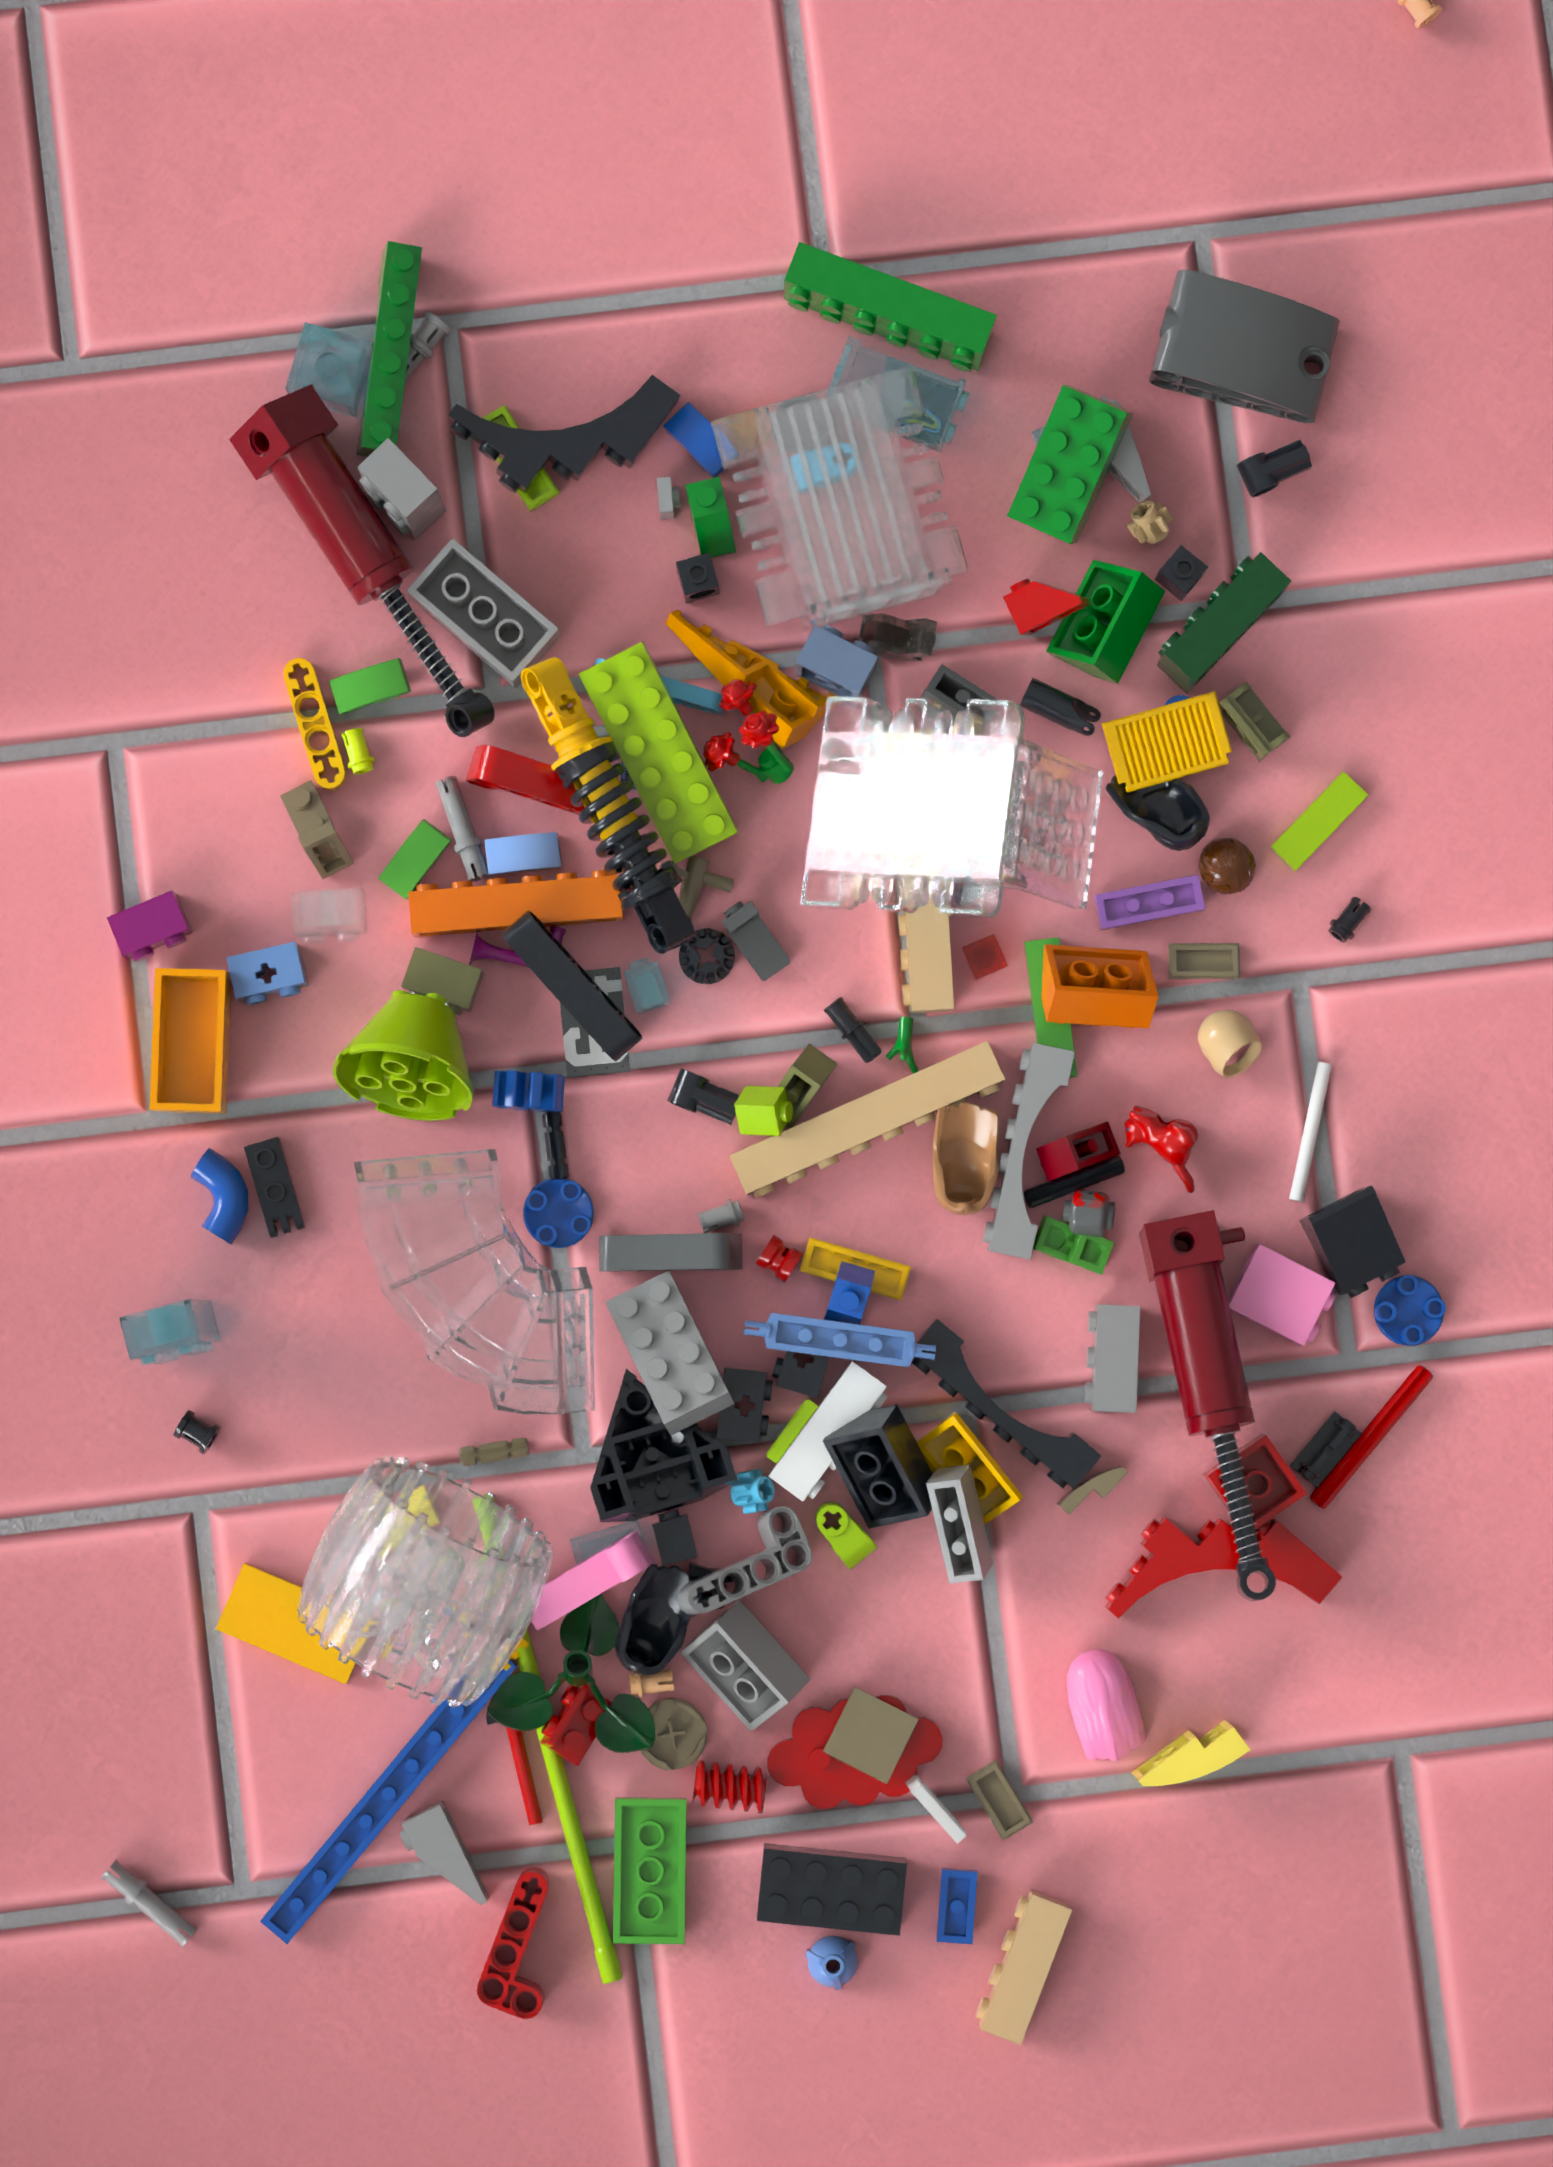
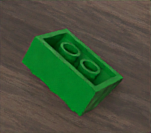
M1093 560L1076 592L1077 595L1088 598L1090 605L1062 619L1046 652L1093 677L1118 684L1165 590L1143 572Z

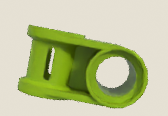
M826 1502L817 1509L815 1520L820 1532L830 1542L833 1550L850 1570L878 1548L858 1523L856 1524L840 1504ZM827 1511L831 1514L840 1513L837 1518L839 1521L838 1526L834 1527L829 1524L825 1527L823 1525L826 1521L824 1514Z

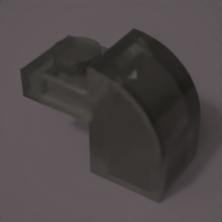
M884 613L863 615L858 641L871 646L874 649V655L905 661H922V657L931 656L932 648L936 641L937 621L927 618L904 620Z

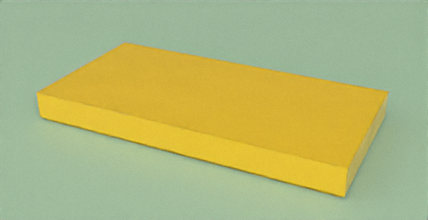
M243 1563L216 1630L343 1684H347L375 1617L250 1564Z

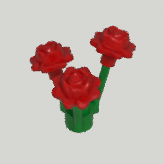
M734 679L722 687V700L719 703V707L724 708L726 711L739 709L743 716H747L743 726L739 728L743 745H751L754 749L762 745L767 747V749L760 754L758 758L759 768L742 760L740 755L733 751L735 739L730 732H726L723 735L711 736V739L705 743L703 756L706 758L705 765L708 766L710 772L717 768L722 769L726 763L730 766L737 765L755 775L761 782H765L769 778L774 784H780L791 776L794 764L773 741L772 734L779 731V726L776 724L777 717L774 713L767 714L764 710L754 713V707L749 700L757 687L756 684L750 681L743 682L742 679Z

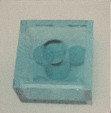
M305 322L285 387L287 393H292L312 384L328 410L357 418L368 382L373 342Z

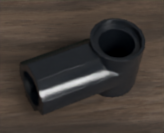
M1297 440L1268 454L1261 452L1253 455L1236 466L1250 497L1254 498L1274 489L1279 485V482L1311 469L1312 464L1306 446L1301 440Z
M681 1068L667 1101L693 1113L698 1111L732 1125L736 1116L734 1104L739 1095L710 1084L708 1079Z

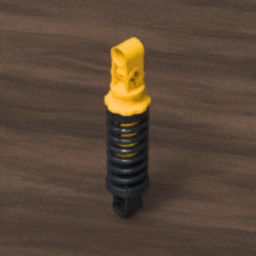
M552 657L523 669L521 672L523 688L529 695L539 715V719L550 737L548 739L550 746H554L556 752H558L559 758L551 767L553 771H556L560 780H562L564 789L577 790L571 796L570 802L574 807L585 806L579 814V820L583 824H594L587 831V836L592 841H602L596 847L597 856L600 858L613 856L604 865L605 872L609 875L622 873L612 884L615 891H624L618 894L622 911L635 909L651 946L660 954H664L693 940L695 935L694 926L674 891V888L683 880L681 876H678L670 861L661 865L662 868L657 870L655 864L667 856L665 849L659 848L648 852L646 848L656 842L659 836L655 831L642 835L638 831L649 824L650 818L646 814L636 815L634 810L639 808L642 802L638 797L628 799L626 795L627 792L633 789V783L630 780L620 783L617 777L625 771L624 765L621 763L611 765V762L619 759L612 743V737L599 738L596 735V731L593 729L595 725L594 720L588 717L582 701L571 683L567 669L559 658ZM573 703V705L570 708H568L567 705Z

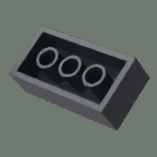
M764 1843L757 1921L900 1936L907 1868L906 1858Z

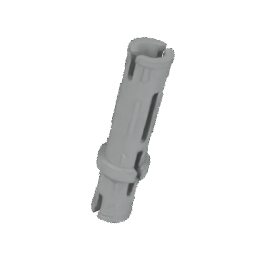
M457 777L444 778L445 782L439 780L435 785L438 788L456 841L454 849L461 856L468 881H479L481 876L482 878L489 876L480 850L482 842L475 835L457 783Z
M115 1860L110 1868L120 1876V1879L116 1878L108 1870L101 1878L126 1897L124 1901L128 1905L132 1902L183 1947L189 1939L179 1932L178 1928L184 1930L191 1937L197 1931V1928L193 1927L146 1887L147 1882L144 1879L139 1881L118 1860Z

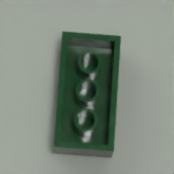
M1261 552L1254 559L1248 555L1234 570L1230 577L1232 582L1228 584L1223 581L1210 595L1209 600L1206 602L1209 605L1207 609L1204 610L1199 606L1182 627L1185 632L1182 635L1177 631L1173 633L1158 652L1162 657L1157 666L1186 694L1193 689L1275 603L1290 584L1291 580Z

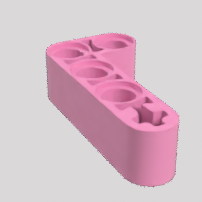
M636 1530L528 1593L519 1601L538 1631L616 1584L624 1582L642 1572L654 1562V1559Z

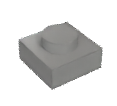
M671 477L657 478L660 520L674 519L673 508H680L679 487H672Z

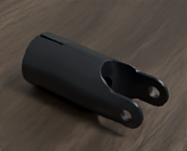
M1032 678L1019 705L1085 736H1090L1094 733L1095 727L1091 722H1097L1101 717L1098 709L1035 678Z

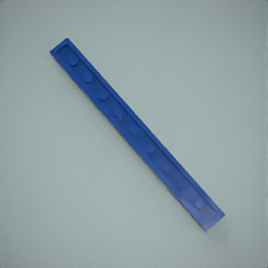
M494 1646V1648L501 1654L502 1652ZM485 1650L481 1653L260 1920L263 1925L286 1944L290 1942L495 1694L500 1685L510 1676L518 1666L510 1659L508 1663L511 1667L506 1671Z

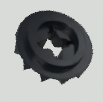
M711 928L695 930L693 940L681 945L679 950V963L683 972L688 978L700 984H714L723 980L732 970L735 961V952L731 941L722 932ZM715 943L713 956L720 964L708 961L698 969L701 956L694 947L707 950L709 946L711 947Z

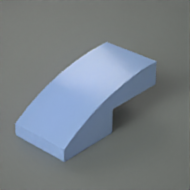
M557 832L484 840L488 874L491 876L521 871L534 872L562 868Z

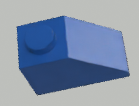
M841 1261L824 1320L860 1325L875 1271Z

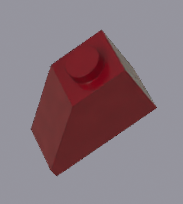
M1108 1121L1036 1148L1040 1164L1048 1181L1121 1154Z

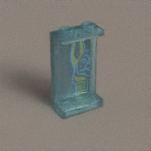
M848 336L825 395L824 405L830 411L941 452L944 443L951 444L957 428V424L952 423L956 411L963 412L970 392L964 391L966 386V380L959 378L958 382L866 348L862 346V340Z

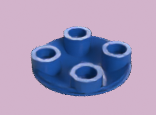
M547 1179L539 1183L528 1194L523 1208L524 1223L528 1232L539 1243L552 1248H565L578 1243L590 1230L594 1217L593 1203L589 1194L580 1184L570 1179Z
M1412 1275L1399 1276L1388 1281L1380 1289L1374 1302V1317L1380 1331L1389 1340L1405 1346L1419 1345L1430 1340L1440 1329L1446 1311L1445 1303L1437 1289L1427 1280Z

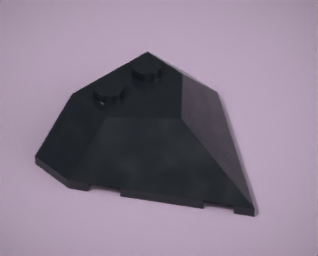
M626 1369L590 1486L600 1522L636 1521L701 1501L735 1483L737 1476L727 1447L718 1439H713L698 1427L697 1423L670 1435L646 1386L637 1379V1376Z

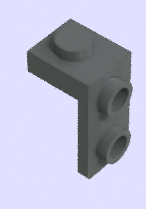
M739 901L724 912L727 918L722 921V926L762 981H766L790 964L789 957L761 920L758 910L751 901L745 905Z

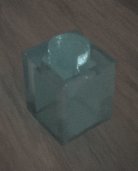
M643 958L628 964L630 970L623 972L637 1014L671 1004L657 961L650 963L649 958Z

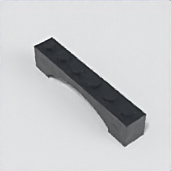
M935 1319L916 1342L919 1344L936 1345V1352L922 1350L925 1353L935 1354V1359L914 1357L911 1363L926 1375L930 1370L941 1378L938 1385L953 1398L957 1393L969 1401L965 1408L980 1420L987 1416L996 1424L992 1430L1007 1443L1013 1438L1024 1448L1019 1453L1036 1466L1041 1461L1051 1470L1047 1476L1062 1489L1067 1484L1075 1489L1101 1455L1073 1432L1068 1437L1045 1434L1020 1423L999 1408L985 1394L969 1371L960 1346L965 1341L941 1321Z

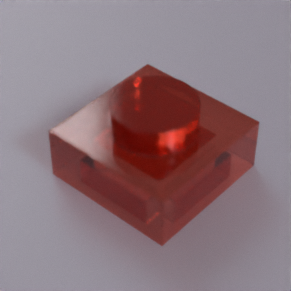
M995 934L961 948L975 981L1008 967Z

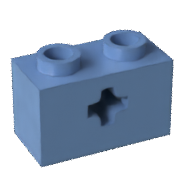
M296 942L226 957L235 999L240 1002L245 1001L247 1006L266 1002V996L280 993L281 998L298 995L301 993V987L309 986L300 946ZM266 967L277 972V975L271 977L272 982L269 984L264 979H260V976L265 974Z

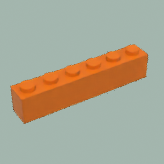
M605 870L592 871V877L578 878V873L557 874V880L543 881V876L533 875L521 877L522 883L508 884L507 878H495L486 880L487 885L473 886L472 881L451 883L452 888L438 889L437 884L417 885V891L408 892L411 934L414 937L474 933L476 931L506 930L528 910L546 927L624 921L618 894L622 893V891H615L612 886L613 881L619 875H609Z

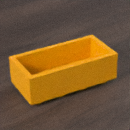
M155 968L150 1110L171 1113L227 1114L231 977L230 972L227 970Z

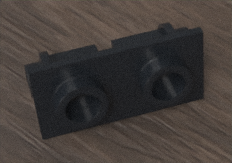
M1334 1411L1290 1466L1318 1488L1362 1433L1348 1419H1344Z

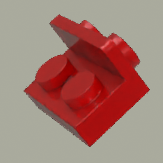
M587 1684L580 1687L570 1685L566 1689L560 1700L563 1704L557 1716L552 1715L541 1731L544 1737L540 1743L574 1766L580 1764L596 1738V1719L605 1712ZM603 1697L606 1703L610 1706L612 1702Z

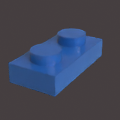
M941 1868L937 1942L973 1944L977 1870Z

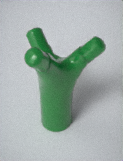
M900 1017L897 1041L894 1047L886 1054V1057L891 1060L900 1052V1059L902 1061L906 1060L912 1073H916L919 1070L913 1058L911 1044L914 1019L911 1017Z

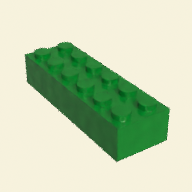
M799 242L784 279V300L789 301L788 305L792 308L807 312L809 308L821 313V317L829 322L839 324L841 321L854 325L853 329L861 334L872 336L873 333L886 337V341L900 348H905L906 345L919 349L918 353L926 358L937 360L938 357L952 361L951 365L965 372H970L971 369L979 371L992 337L997 317L996 314L802 242Z

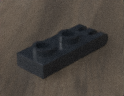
M275 1137L245 1146L244 1150L270 1237L278 1236V1230L275 1222L278 1221L281 1223L284 1234L292 1232L288 1219L294 1217V1223L298 1230L305 1228L280 1138Z

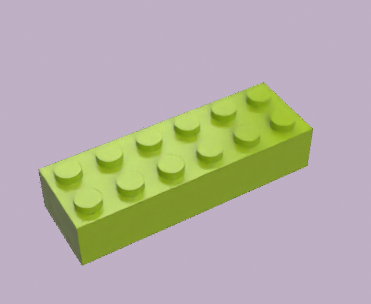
M644 641L579 673L674 864L738 833V828Z

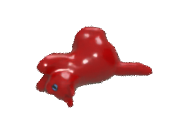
M1134 1106L1133 1110L1129 1113L1130 1118L1124 1123L1127 1138L1126 1147L1130 1148L1136 1143H1147L1166 1162L1173 1166L1189 1193H1193L1195 1190L1194 1180L1185 1164L1191 1155L1193 1145L1198 1139L1195 1126L1191 1122L1179 1118L1171 1122H1164L1156 1112L1144 1107Z

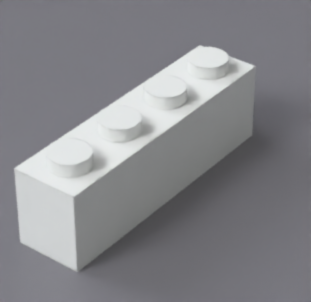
M851 1361L768 1476L801 1501H804L807 1496L814 1499L825 1484L820 1478L828 1467L833 1471L836 1469L823 1443V1439L865 1412L879 1409L888 1397L883 1393L887 1386Z

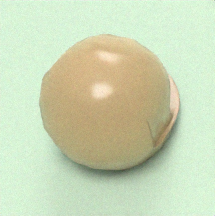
M1216 1011L1205 1018L1200 1025L1198 1031L1200 1048L1210 1061L1212 1068L1224 1078H1233L1243 1073L1256 1061L1261 1053L1262 1043L1251 1021L1237 1011ZM1250 1043L1248 1050L1241 1059L1232 1065L1225 1066L1234 1053Z

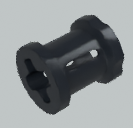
M188 1410L176 1427L173 1436L177 1439L182 1437L199 1447L200 1453L206 1454L214 1443L220 1431V1426L216 1424L211 1426L195 1417V1412Z

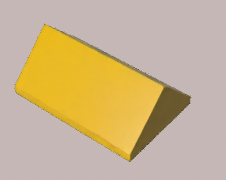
M953 1412L917 1441L933 1473L937 1468L971 1464L984 1525L1023 1498L1022 1494L957 1412Z

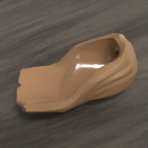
M961 1102L958 1107L956 1105L949 1107V1109L946 1106L941 1107L937 1113L932 1162L934 1191L940 1205L947 1211L957 1215H973L983 1210L991 1199L999 1173L998 1139L1000 1134V1115L991 1109H982L977 1104Z

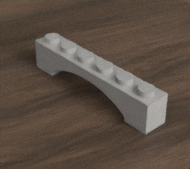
M1032 1043L1030 1050H1023L1019 1069L1025 1070L1023 1084L1016 1083L1012 1104L1018 1105L1015 1119H1008L1005 1139L1011 1140L1008 1153H1001L998 1165L999 1173L1003 1174L1001 1188L994 1187L990 1208L996 1209L993 1223L986 1222L983 1242L989 1243L988 1251L1031 1260L1038 1225L1031 1224L1024 1203L1022 1167L1025 1148L1033 1123L1045 1102L1059 1086H1068L1074 1051Z

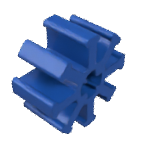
M495 1071L492 1106L522 1111L563 1112L565 1076L544 1074L542 1072Z

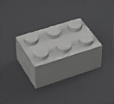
M389 438L357 466L362 476L359 482L367 494L366 497L379 511L384 508L387 510V515L391 519L390 522L403 536L409 532L417 539L446 512L436 486Z

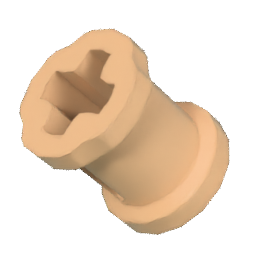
M1398 0L1400 6L1405 5L1416 20L1414 25L1417 29L1428 25L1443 11L1441 6L1435 5L1432 0Z

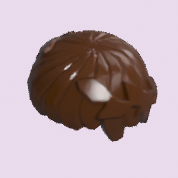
M1221 838L1212 840L1202 849L1203 851L1198 863L1200 874L1208 887L1212 888L1213 891L1224 895H1231L1244 891L1250 885L1254 877L1256 863L1253 854L1245 844L1234 838Z

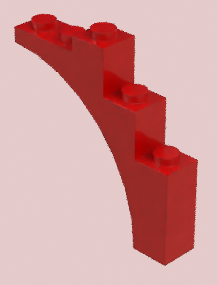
M1162 1517L1158 1522L1154 1518L1141 1533L1144 1539L1140 1544L1150 1554L1147 1558L1141 1555L1128 1570L1132 1575L1124 1585L1118 1582L1105 1597L1109 1601L1105 1608L1119 1619L1138 1599L1164 1583L1192 1573L1215 1569L1237 1570L1236 1564H1239L1238 1559L1240 1558L1239 1553L1235 1552L1237 1544L1234 1543L1235 1535L1231 1533L1233 1529L1222 1519L1217 1518L1214 1523L1208 1520L1196 1534L1199 1541L1195 1544L1168 1519ZM1273 1519L1270 1523L1266 1522L1256 1529L1258 1531V1534H1256L1257 1539L1261 1541L1258 1543L1260 1550H1262L1261 1557L1267 1558L1269 1568L1273 1571L1275 1578L1295 1587L1314 1602L1320 1604L1342 1579L1338 1572L1279 1521Z

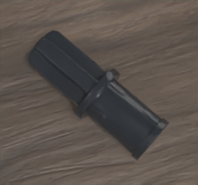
M840 997L825 1008L824 1012L828 1014L842 1032L841 1038L843 1040L847 1039L863 1061L869 1063L881 1054V1049L863 1027L865 1022L863 1020L859 1021L843 1001L844 999Z

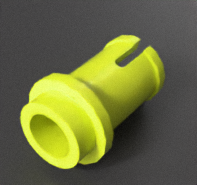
M354 728L342 733L341 736L350 763L347 765L348 769H352L354 775L372 771L375 758L370 757L363 728Z

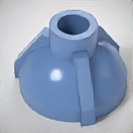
M826 1936L815 1942L810 1950L807 1949L805 1957L808 1958V1968L812 1977L818 1983L827 1987H835V1990L842 1989V1985L852 1979L858 1965L853 1941H847L839 1936ZM829 1960H837L840 1963V1967L836 1971L828 1970L826 1964Z

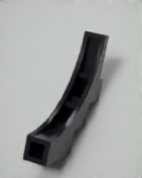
M651 375L631 398L612 412L591 422L561 430L531 431L506 427L480 418L458 404H455L448 414V422L452 424L450 429L460 438L467 440L470 437L480 444L478 449L486 457L493 461L497 458L502 460L497 467L496 474L501 477L498 481L505 488L513 493H516L517 490L526 493L549 461L554 464L551 468L559 476L566 480L572 477L578 481L601 448L606 451L604 456L618 467H622L624 464L631 468L676 406L681 395L654 375Z

